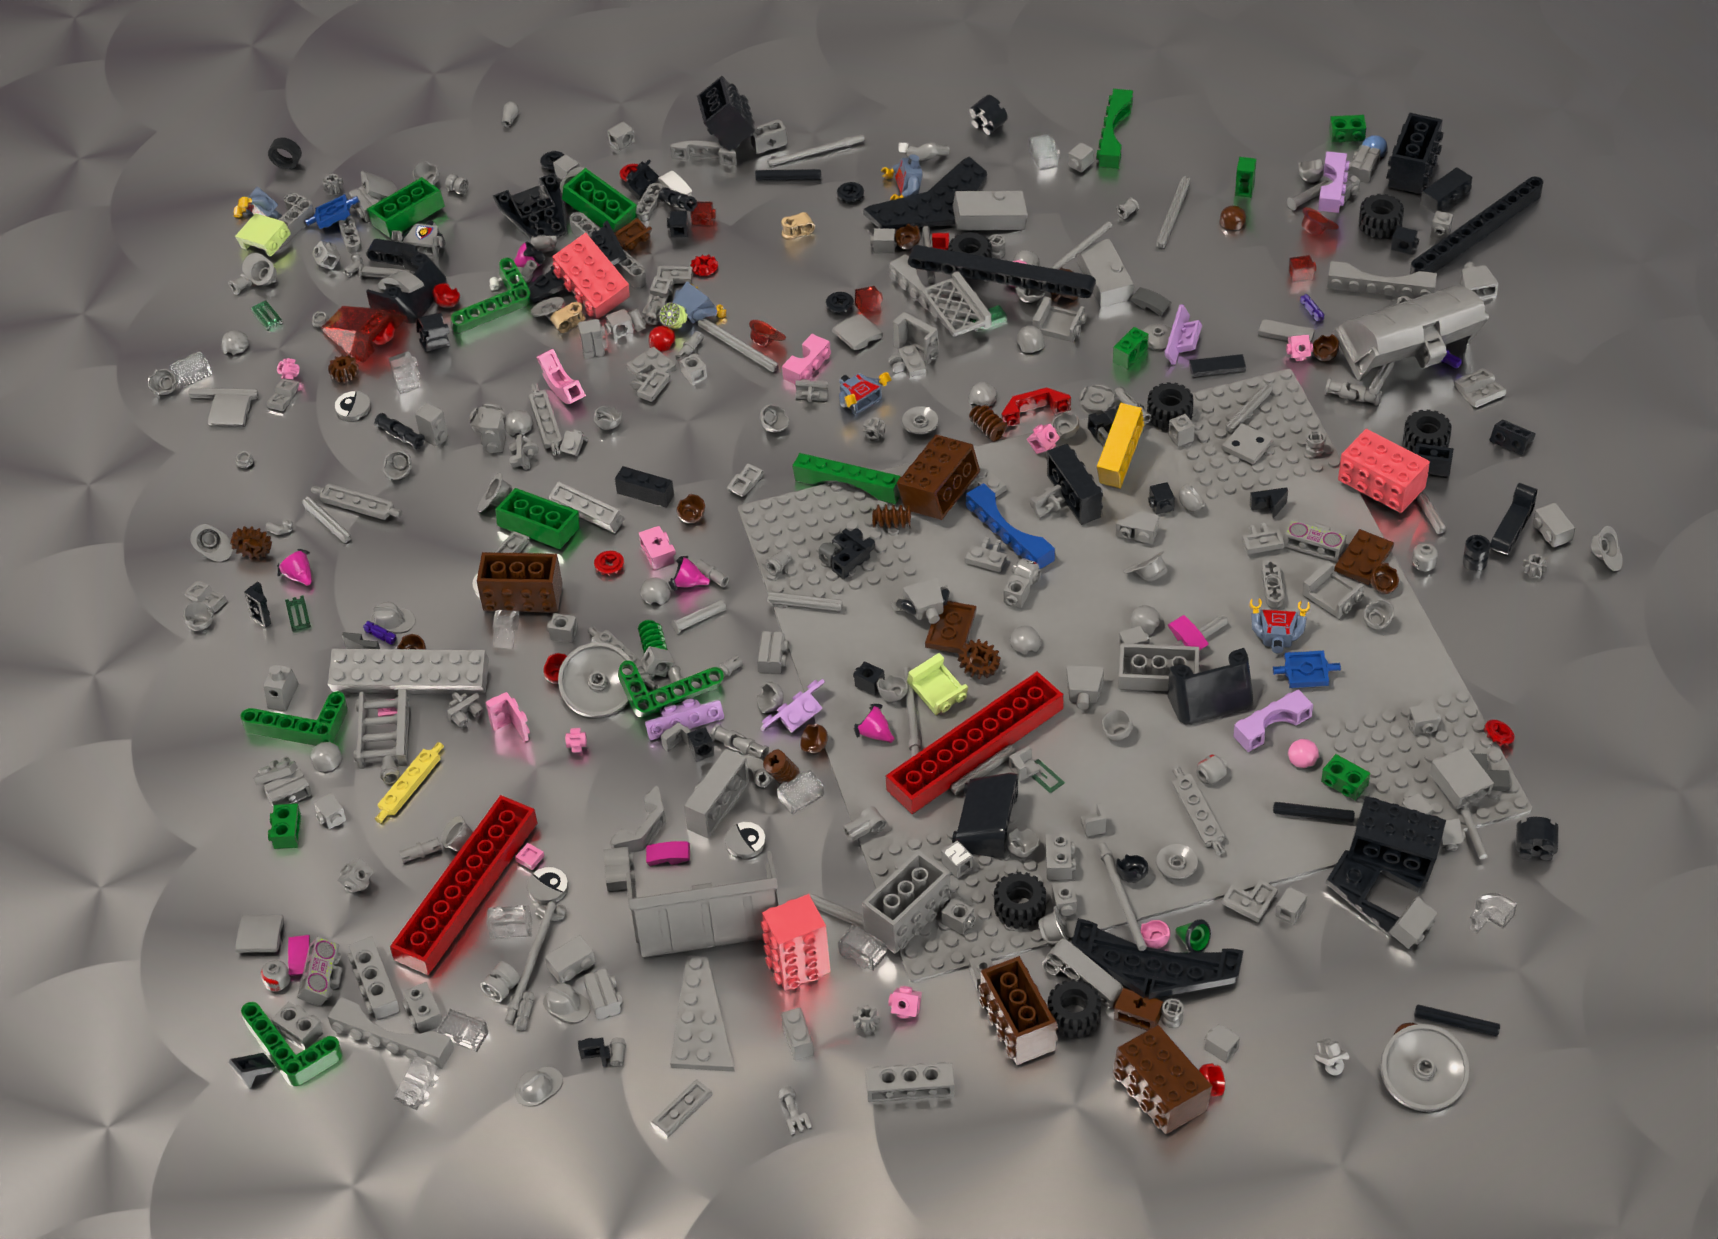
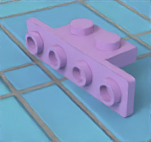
M1183 304L1179 305L1165 349V357L1170 361L1171 365L1176 364L1180 352L1195 350L1202 328L1200 320L1188 322L1190 315Z
M823 679L819 682L814 680L807 686L809 690L805 693L800 691L792 698L794 700L789 705L785 703L777 709L779 713L775 716L770 714L762 721L763 725L760 728L762 732L780 719L792 733L821 711L823 708L812 696V693L819 689L825 681Z
M687 699L678 705L670 704L665 706L664 709L660 710L661 717L646 721L645 726L649 739L654 740L661 738L665 730L670 729L678 722L684 727L691 729L724 719V713L720 700L701 705L697 699Z

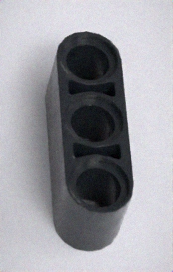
M374 239L366 255L374 262L404 266L401 247L417 252L418 249L416 246L408 243Z

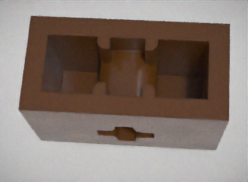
M1123 988L1114 1007V1020L1148 1031L1158 1025L1162 1016L1163 1001L1158 998L1148 999L1149 996L1146 995L1143 998L1134 991Z

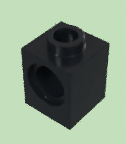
M1397 226L1392 237L1391 250L1411 255L1414 248L1417 249L1419 239L1417 238L1418 231Z
M865 661L860 667L855 669L853 674L855 687L872 695H876L878 692L877 682L881 677L885 680L883 669Z
M706 727L687 733L689 748L696 762L714 756L713 741Z

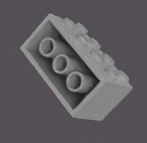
M918 850L862 902L864 931L895 954L900 949L905 948L909 940L914 935L917 936L928 922H932L951 900L950 872Z

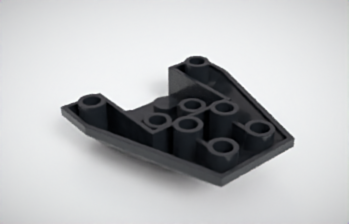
M555 172L539 178L538 186L512 196L509 190L493 195L499 210L528 238L531 239L532 236L560 237L568 234L564 201L562 200L560 182Z

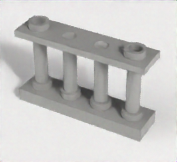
M399 689L398 697H395L394 700L366 701L364 693L359 692V700H356L358 734L357 749H354V761H358L360 769H363L364 759L392 756L394 759L397 758L399 766L407 765L409 697L407 690ZM391 707L398 709L397 714H394V716L366 718V709ZM367 725H397V730H394V732L365 734ZM394 740L396 742V747H393V749L365 751V742Z

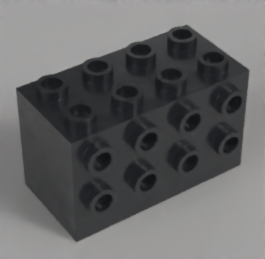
M721 76L697 95V99L707 131L711 136L718 138V142L723 148L726 147L731 151L733 148H737L745 138L753 135L755 122L752 119L753 115L750 112L751 108L748 105V99L743 94L740 95L737 92L738 89L733 83L730 84Z
M1409 112L1406 122L1402 126L1401 134L1398 136L1397 144L1393 148L1392 156H1390L1388 166L1390 167L1386 179L1389 180L1388 187L1422 194L1424 187L1427 188L1428 176H1432V166H1436L1437 155H1440L1442 145H1439V143L1442 142L1444 132H1441L1443 119Z
M1365 796L1347 858L1428 882L1437 859L1446 820L1438 816L1419 812L1418 810L1408 809L1394 803L1391 804L1377 798Z

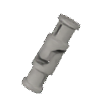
M1328 378L1325 388V394L1332 393L1340 395L1341 398H1348L1362 403L1366 401L1374 403L1375 406H1379L1382 397V390L1374 396L1368 393L1369 389L1365 386L1348 382L1340 383L1332 381L1331 378Z
M719 723L711 731L710 737L713 741L723 742L726 747L740 751L744 755L748 754L764 761L765 757L769 754V746L757 744L755 740L747 739L744 735L734 730L724 729Z

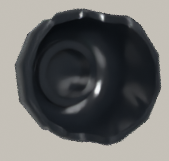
M1126 854L1123 860L1120 861L1119 858L1116 860L1117 873L1124 881L1135 883L1142 880L1148 874L1149 867L1144 857Z

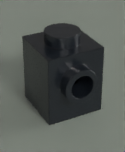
M670 211V218H667V228H670L671 238L688 237L689 222L687 211Z
M1168 482L1150 486L1148 502L1150 507L1154 508L1156 515L1174 511L1175 497Z

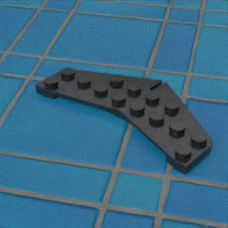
M969 156L957 164L929 191L870 205L863 209V214L879 229L896 230L905 227L907 224L913 227L917 225L918 228L924 226L956 225L953 210L955 191H980L987 180V171Z
M1077 919L1072 944L1115 980L1143 998L1145 997L1147 984L1151 985L1148 999L1234 984L1238 981L1244 950L1225 948L1222 949V952H1170L1147 947L1145 950L1139 951L1137 944L1097 928L1098 924Z

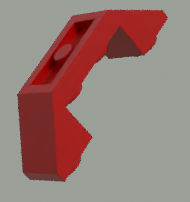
M1047 387L1012 396L1001 413L1003 422H1006L1007 427L1020 424V412L1049 405L1054 415L1070 411L1071 396Z

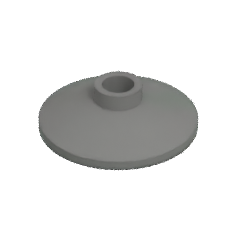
M554 297L544 300L535 305L531 313L534 316L551 317L553 312L559 310L564 305V299Z
M1152 324L1145 327L1142 331L1149 334L1148 349L1156 351L1165 350L1172 329L1163 324Z
M913 407L904 413L902 424L911 433L926 434L937 427L938 415L928 407Z
M1171 844L1159 851L1156 864L1163 875L1172 879H1183L1195 872L1198 859L1195 852L1188 846Z

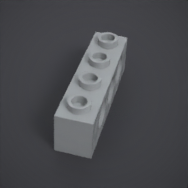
M371 936L349 944L351 953L347 955L351 966L356 965L357 969L353 971L357 982L361 980L363 984L359 986L363 998L367 997L369 1000L365 1002L369 1014L373 1013L375 1019L379 1020L400 1012L373 937Z
M939 1062L926 1065L919 1063L911 1066L895 1065L893 1067L875 1066L873 1068H866L868 1102L955 1097L953 1063Z

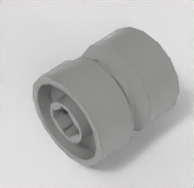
M499 962L492 970V975H488L483 980L481 988L491 999L501 1002L509 993V989H513L520 981V976L512 966L505 962Z

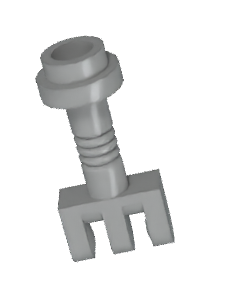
M787 1086L779 1090L778 1097L781 1102L786 1103L791 1118L786 1120V1124L790 1134L793 1135L795 1134L794 1125L797 1126L799 1132L804 1131L802 1122L805 1123L807 1129L812 1128L807 1113L799 1114L793 1100L796 1093L794 1089Z

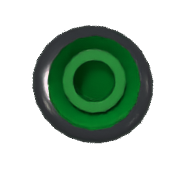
M1203 919L1195 920L1175 929L1176 934L1189 952H1203L1209 944L1211 929L1208 922Z

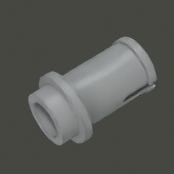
M639 309L630 310L628 314L634 324L633 329H636L637 332L645 329L646 322L643 321Z
M735 655L727 662L720 663L718 668L723 671L724 677H729L731 672L743 666V661L738 655Z
M616 1037L610 1042V1065L618 1067L623 1065L624 1049L627 1045L623 1038Z

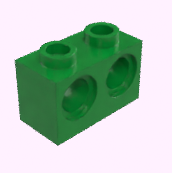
M1364 115L1330 116L1329 131L1331 142L1365 140L1367 128Z
M1239 157L1236 171L1235 196L1252 198L1255 185L1256 158Z
M1133 327L1113 347V363L1128 370L1148 350L1149 334Z
M1337 754L1333 756L1322 770L1321 782L1355 801L1369 785L1370 772Z
M298 803L274 805L273 813H270V824L272 826L268 830V840L272 841L274 849L298 848L301 825V812Z

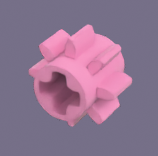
M287 358L279 362L277 372L282 374L281 379L293 380L294 377L298 376L300 368L298 364H295V359Z
M571 728L570 733H566V748H572V752H581L582 747H587L586 732H581V728Z

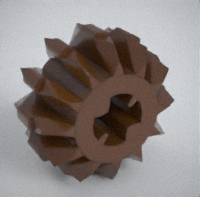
M343 355L341 357L335 356L334 360H330V365L328 366L330 377L332 380H336L337 383L342 381L344 383L346 381L352 382L353 378H357V373L359 372L355 358H351L350 355L345 357Z

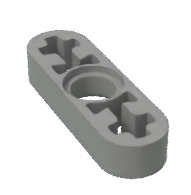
M660 183L650 184L639 201L636 209V218L640 221L649 220L659 204L658 193L663 188Z
M348 216L345 220H339V227L347 251L349 253L359 252L362 249V245L353 217Z
M1266 560L1262 564L1266 603L1272 608H1278L1284 602L1280 566L1275 560ZM1269 568H1272L1273 574H1270ZM1275 581L1278 585L1270 586L1268 582ZM1273 593H1276V600L1273 598Z

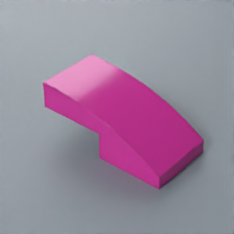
M1185 615L1168 624L1178 641L1182 640L1185 646L1199 647L1200 651L1209 645L1202 633Z
M688 841L662 842L646 846V863L650 867L664 862L675 865L690 860V843Z
M310 935L288 938V969L290 977L303 975L310 945Z

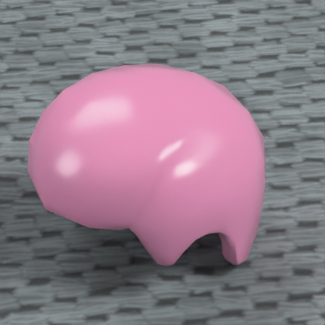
M1299 739L1294 741L1289 747L1288 757L1294 766L1306 768L1315 765L1317 759H1319V750L1311 740Z
M1151 920L1141 925L1140 931L1147 947L1160 949L1169 941L1171 931L1165 922Z

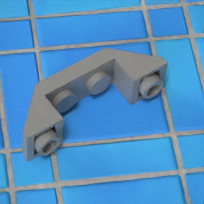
M655 786L644 798L646 812L650 813L647 816L646 822L636 830L635 835L621 828L617 835L615 834L610 841L611 848L628 847V852L633 853L644 850L666 822L659 787Z

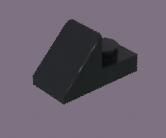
M1288 488L1250 492L1249 505L1251 510L1270 508L1274 518L1287 503Z
M264 1053L229 1060L233 1070L248 1088H251L256 1076L272 1073L275 1065Z

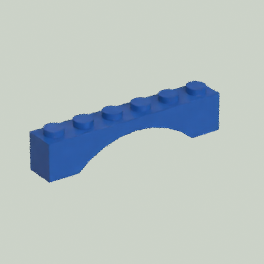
M983 483L966 493V506L968 510L973 511L979 520L987 524L991 531L1001 537L1002 541L1008 544L1018 556L1020 555L1022 558L1038 563L1039 569L1055 561V548L1043 537L1023 533L1006 522L997 509L995 493L986 484Z

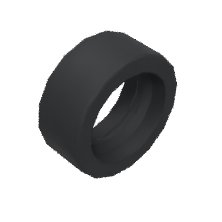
M285 137L275 139L268 150L270 161L282 169L295 168L302 154L298 144ZM277 149L286 150L293 158L282 156Z

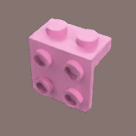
M505 692L486 702L490 724L494 731L512 723L524 742L529 741L528 734L530 731L525 723L527 722V717L523 711H519L514 697L510 698L508 693Z

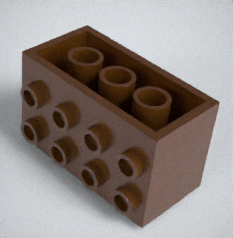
M935 435L897 482L904 509L909 505L911 512L942 520L980 473L973 444Z
M482 552L477 586L483 611L558 612L563 582L557 554Z
M1020 956L981 970V984L979 985L981 996H979V1001L982 1008L987 1009L990 1023L992 1025L995 1024L998 1029L996 1031L1001 1042L1004 1041L1006 1044L1005 1049L1010 1059L1013 1058L1016 1065L1056 1050V1041L1058 1040L1056 1029H1058L1057 1022L1049 1011L1045 1000H1043L1037 985L1032 980Z
M1159 1025L1117 1047L1113 1068L1115 1079L1124 1085L1128 1094L1139 1103L1142 1111L1148 1113L1153 1119L1155 1126L1165 1134L1207 1111L1212 1085Z

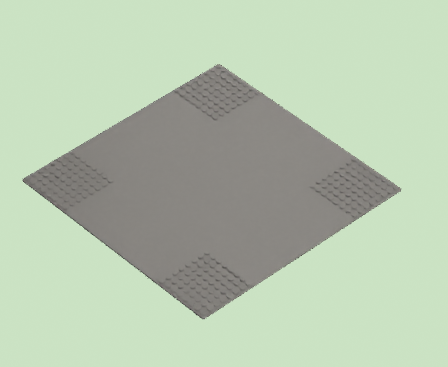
M1291 369L1193 392L1194 401L1191 422L1195 425L1194 441L1177 447L1169 436V430H1166V428L1160 429L1158 425L1154 426L1152 422L1144 424V429L1140 435L1121 489L1099 482L1097 464L1104 446L1088 430V419L1080 420L1078 432L1072 438H1060L1055 443L1056 446L1054 448L1067 443L1071 449H1074L1079 461L1084 463L1088 474H1092L1095 484L1100 486L1103 491L1101 518L1083 525L1079 523L1065 502L1060 504L1061 508L1057 512L1051 510L1040 518L1036 516L1035 510L1031 508L1030 498L1033 496L1039 497L1047 487H1054L1047 476V451L1036 454L1026 440L1032 433L975 446L974 450L979 467L983 465L1006 484L1007 490L996 497L997 509L1001 516L1014 528L1023 533L1043 537L1055 548V561L1041 569L1040 579L1037 583L1030 586V593L1022 608L1004 603L1003 594L1005 586L1012 574H1014L1012 573L1014 563L1019 562L1022 557L1018 556L1008 544H1005L1001 537L993 533L987 524L981 522L973 511L968 510L966 506V493L968 492L964 491L942 520L911 512V527L907 523L906 528H902L901 523L898 528H895L893 523L891 528H888L886 523L883 528H880L879 523H877L876 528H873L872 513L873 509H876L877 504L880 505L881 510H883L885 504H887L889 510L892 505H895L896 510L902 505L903 510H905L901 496L896 504L878 500L861 488L839 481L738 506V513L768 593L779 592L842 600L841 611L772 603L780 628L785 635V640H788V650L804 693L809 690L807 686L814 680L819 682L823 679L825 681L819 689L812 693V696L823 708L813 718L816 724L822 725L828 732L825 751L851 821L860 817L861 813L870 806H874L886 821L885 828L880 832H869L858 838L876 889L918 850L950 872L942 864L941 851L947 845L953 844V832L958 830L966 795L964 791L954 795L949 788L917 812L911 814L886 790L885 775L912 758V752L909 750L910 732L906 696L898 701L889 702L880 696L879 691L876 695H872L855 687L853 677L855 669L860 667L865 661L883 669L885 679L890 674L904 678V667H910L913 670L940 653L944 657L943 665L962 686L964 684L968 686L967 697L962 702H956L951 705L948 711L940 712L937 715L931 711L913 690L918 739L921 742L919 752L1036 671L1063 693V710L1011 745L1015 749V753L1029 746L1032 749V759L1039 767V772L1022 781L1018 780L1017 802L1013 804L1007 834L1016 827L1020 831L1029 828L1039 839L1038 847L1031 855L1019 857L1010 853L1005 842L1004 848H1006L1004 859L971 854L973 856V868L959 878H956L950 872V897L974 908V925L972 928L967 929L964 934H961L942 924V909L932 922H928L917 936L914 935L909 940L905 948L899 950L910 982L915 983L969 968V959L989 954L991 960L994 961L1053 945L1042 938L1037 921L1034 926L1028 925V928L1025 929L1023 927L1015 929L1013 925L1010 927L1006 926V922L1002 923L999 917L996 916L994 910V889L997 882H1001V878L1004 876L1008 877L1010 873L1017 874V872H1022V874H1026L1027 872L1030 873L1031 877L1035 875L1038 877V881L1041 880L1043 882V887L1046 889L1044 916L1054 912L1052 884L1073 881L1077 899V914L1061 916L1068 940L1073 939L1078 918L1098 924L1097 928L1101 930L1128 924L1105 862L1101 860V852L1098 847L1100 843H1106L1108 850L1112 852L1115 868L1116 860L1118 858L1120 861L1123 860L1126 854L1129 856L1138 855L1144 857L1147 861L1149 871L1142 880L1129 883L1122 880L1119 876L1136 921L1223 898L1232 884L1244 891H1249L1255 888L1260 879L1269 884H1274L1335 867L1343 852L1350 849L1365 796L1402 806L1405 798L1419 793L1434 809V816L1445 820L1460 818L1461 828H1464L1465 831L1468 830L1460 809L1456 810L1429 774L1432 761L1435 758L1446 756L1455 749L1460 750L1467 747L1471 753L1487 754L1488 770H1509V791L1491 790L1490 795L1467 805L1476 828L1532 812V805L1499 745L1493 742L1492 739L1487 738V734L1484 732L1486 722L1392 551L1384 563H1389L1390 567L1397 570L1399 577L1398 587L1391 593L1382 594L1376 591L1371 584H1364L1363 599L1359 603L1356 602L1348 613H1344L1339 618L1302 595L1303 583L1327 561L1333 563L1334 568L1337 562L1287 547L1253 554L1246 553L1242 536L1250 534L1249 525L1253 524L1257 533H1261L1260 524L1264 522L1269 531L1279 529L1283 541L1292 519L1302 520L1310 525L1312 522L1330 526L1331 531H1340L1347 535L1343 553L1359 529L1384 538L1359 491L1338 480L1341 458ZM1268 384L1273 387L1272 393L1242 422L1273 438V443L1253 465L1222 450V445L1234 433L1226 431L1225 424L1263 385ZM1144 404V409L1147 411V404ZM1314 430L1320 431L1325 435L1324 452L1316 457L1308 455L1305 451L1307 434ZM913 462L879 471L902 477ZM1168 482L1175 497L1174 511L1157 514L1159 515V527L1153 544L1117 537V521L1140 511L1156 514L1154 508H1151L1148 502L1150 486ZM1185 484L1192 485L1206 505L1197 511L1187 510L1179 500V490ZM1288 488L1287 503L1274 518L1270 508L1251 510L1249 505L1250 492ZM857 527L863 533L862 540L864 541L868 537L872 538L875 541V548L870 552V559L864 561L861 565H857L849 572V576L843 579L832 571V567L819 559V547L822 543H832V539L842 533L845 528L851 531ZM985 537H990L991 542L988 549L993 550L996 540H1001L999 552L1007 554V560L1001 573L966 564L965 557L970 546L982 547ZM783 549L787 550L791 557L786 562L781 573L770 574L765 568L766 560ZM1162 551L1165 552L1162 555V559L1167 572L1156 580H1144L1135 571L1123 572L1125 569L1148 560ZM1266 560H1275L1280 566L1284 602L1278 608H1272L1266 603L1262 578V564ZM1269 568L1270 574H1273L1272 568ZM1333 570L1334 573L1356 587L1362 583ZM938 577L940 588L948 585V590L950 591L948 601L977 606V612L967 644H969L970 640L976 643L980 639L981 643L988 641V646L994 645L993 650H998V656L1001 657L999 668L995 671V674H990L987 679L984 675H982L981 679H978L977 675H974L972 678L970 672L964 673L965 667H959L961 662L957 660L959 657L958 653L925 648V641L931 626L928 618L918 620L914 615L909 614L903 609L900 611L893 610L891 601H897L899 597L903 599V587ZM1275 581L1268 582L1270 586L1278 585ZM1273 593V598H1274L1275 600H1276V593ZM1251 599L1255 607L1259 606L1258 599H1261L1262 605L1259 608V613L1261 610L1295 611L1300 615L1298 603L1302 601L1300 608L1306 609L1309 602L1310 610L1305 615L1307 620L1304 633L1296 641L1292 642L1291 647H1284L1282 653L1272 652V647L1264 646L1262 639L1258 638L1252 630L1251 613H1253V610L1249 607ZM1384 599L1394 607V618L1388 627L1377 630L1369 627L1363 620V611L1370 602ZM1148 605L1155 608L1160 614L1159 626L1155 628L1152 634H1148L1150 639L1148 645L1171 646L1178 642L1168 624L1182 615H1185L1197 629L1220 615L1227 617V625L1205 638L1209 645L1199 651V673L1230 665L1228 661L1229 654L1234 650L1245 648L1249 658L1253 690L1252 706L1246 710L1193 724H1183L1178 720L1168 699V691L1118 689L1120 663L1119 632L1131 629L1130 619L1133 611L1139 606ZM1018 627H1033L1040 636L1041 646L1036 652L1028 651L1027 654H1023L1011 647L1010 635ZM1324 650L1328 663L1340 662L1341 671H1329V686L1289 688L1288 678L1285 674L1273 675V666H1284V654L1289 652ZM1067 665L1104 667V682L1097 703H1089V707L1083 710L1077 707V702L1069 700L1066 680ZM1299 689L1313 704L1312 717L1296 726L1283 721L1268 725L1265 728L1264 744L1247 752L1233 737L1234 724L1241 719L1251 716L1255 711L1262 710L1271 702H1276L1286 694ZM879 703L883 705L880 710L885 716L889 729L895 738L892 743L868 738L861 734L860 737H856L854 725L860 724L871 711L869 709L871 707L870 704ZM1433 703L1435 710L1439 711L1441 719L1440 723H1438L1437 731L1413 735L1408 722L1409 708ZM1122 709L1129 713L1133 729L1126 738L1114 741L1106 737L1101 721L1106 713ZM1309 739L1316 744L1319 750V759H1317L1314 766L1299 768L1290 762L1288 750L1294 741ZM1212 754L1222 757L1227 763L1226 776L1214 784L1203 783L1196 773L1198 763ZM1335 754L1370 772L1369 785L1356 801L1321 782L1322 770ZM1009 759L984 777L1013 773L1009 768ZM1177 767H1180L1184 775L1191 773L1224 834L1225 839L1221 842L1225 850L1223 854L1220 851L1221 855H1217L1213 846L1206 847L1173 786L1172 781L1177 779L1173 773L1174 768L1177 770ZM1274 802L1353 810L1355 816L1352 823L1273 813ZM1101 803L1106 816V833L1086 837L1081 824V816L1096 813L1097 804ZM1045 834H1070V842L1075 843V854H1071V859H1075L1076 871H1072V879L1047 880ZM1171 844L1188 846L1197 855L1198 865L1195 872L1183 879H1172L1163 875L1156 864L1159 851ZM1018 897L1012 899L1011 901L1015 903H1025L1029 900L1026 898Z

